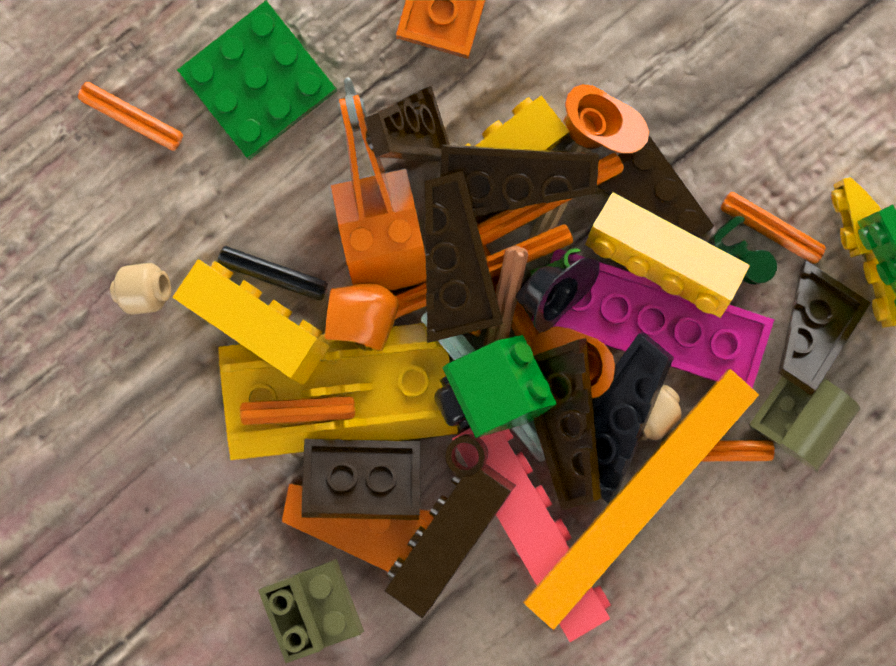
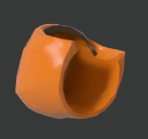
M375 283L331 288L327 308L325 339L354 342L364 351H383L394 325L399 305L398 298L386 287Z

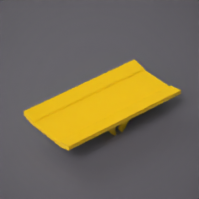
M424 323L393 326L383 351L379 352L376 350L364 351L354 342L326 340L325 334L320 335L319 339L330 347L304 385L291 379L241 344L218 347L230 460L304 452V439L402 441L458 434L457 426L451 427L446 424L434 400L436 391L443 387L440 379L446 375L442 367L450 363L449 353L439 341L427 343V327ZM351 396L355 401V417L347 420L244 425L240 418V406L243 402Z

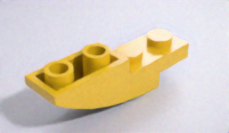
M851 177L844 178L834 184L835 190L831 193L834 210L836 213L840 212L843 227L840 228L842 246L845 250H849L851 258L866 255L867 261L863 264L866 281L868 284L873 285L876 298L872 300L874 316L877 321H881L882 328L896 326V306L894 303L896 295L892 287L886 285L881 280L876 269V265L879 263L873 251L865 248L858 234V230L861 228L857 221L881 210V208Z

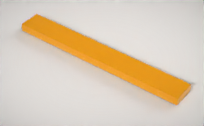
M727 369L523 603L554 630L755 401L759 394L734 371Z

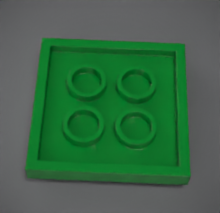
M267 0L177 69L248 160L337 92L334 84Z

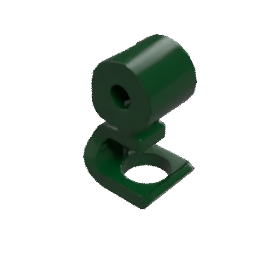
M741 216L730 219L711 235L708 243L750 265L743 278L745 283L758 285L768 282L775 276L777 271V261L774 255L765 250H748L746 248L748 243L745 240L731 246H726L722 242V238L737 225L745 221V218Z

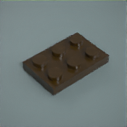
M304 439L302 518L419 520L420 441Z

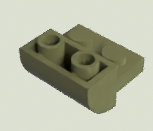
M782 376L749 426L782 447L786 453L818 472L859 412L860 406L848 394L825 378L817 390L810 395Z
M337 559L296 572L258 590L285 663L317 653L325 647L356 637L364 632Z

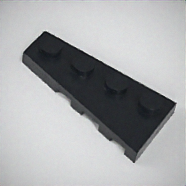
M639 333L615 365L614 380L609 389L600 397L592 398L601 498L608 504L619 492L674 359L669 352L646 333Z

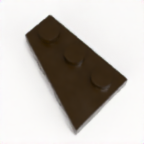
M807 260L800 269L778 374L812 395L824 379L871 302Z

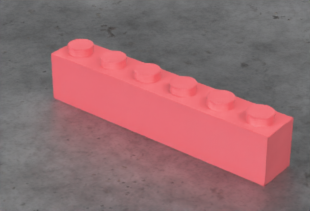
M471 427L454 436L452 440L464 434H473ZM507 429L482 436L480 438L485 442L488 449L486 464L516 485L496 516L534 582L538 585L570 549L566 542L572 539L561 518L554 522L546 508L553 504L542 485L536 488L532 485L527 475L533 472L522 451L516 455L514 454L508 443L509 440L514 438L510 430ZM469 443L458 444L457 448L467 466H475L479 459L477 449ZM600 585L594 589L591 587L559 623L569 642L610 619L605 609L610 607L611 604Z

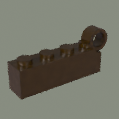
M473 434L461 435L448 445L445 458L448 467L455 473L451 482L456 487L448 498L443 494L440 496L429 512L434 519L428 528L425 529L420 526L407 545L413 550L405 561L399 557L386 575L391 582L384 591L422 619L432 608L516 487L514 483L486 464L488 459L487 446L480 437L475 438ZM469 443L477 449L479 459L475 466L465 467L457 461L455 451L458 444Z

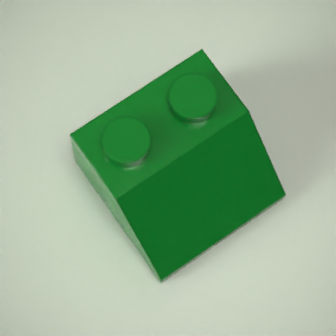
M523 335L497 340L442 367L475 438L528 424L557 405L550 391L549 384L544 379L533 356V352Z

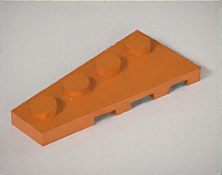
M290 483L282 522L388 572L399 557L404 561L413 550L407 545L420 526L427 529L434 517L429 514L430 510L420 509L419 520L302 518L303 485Z

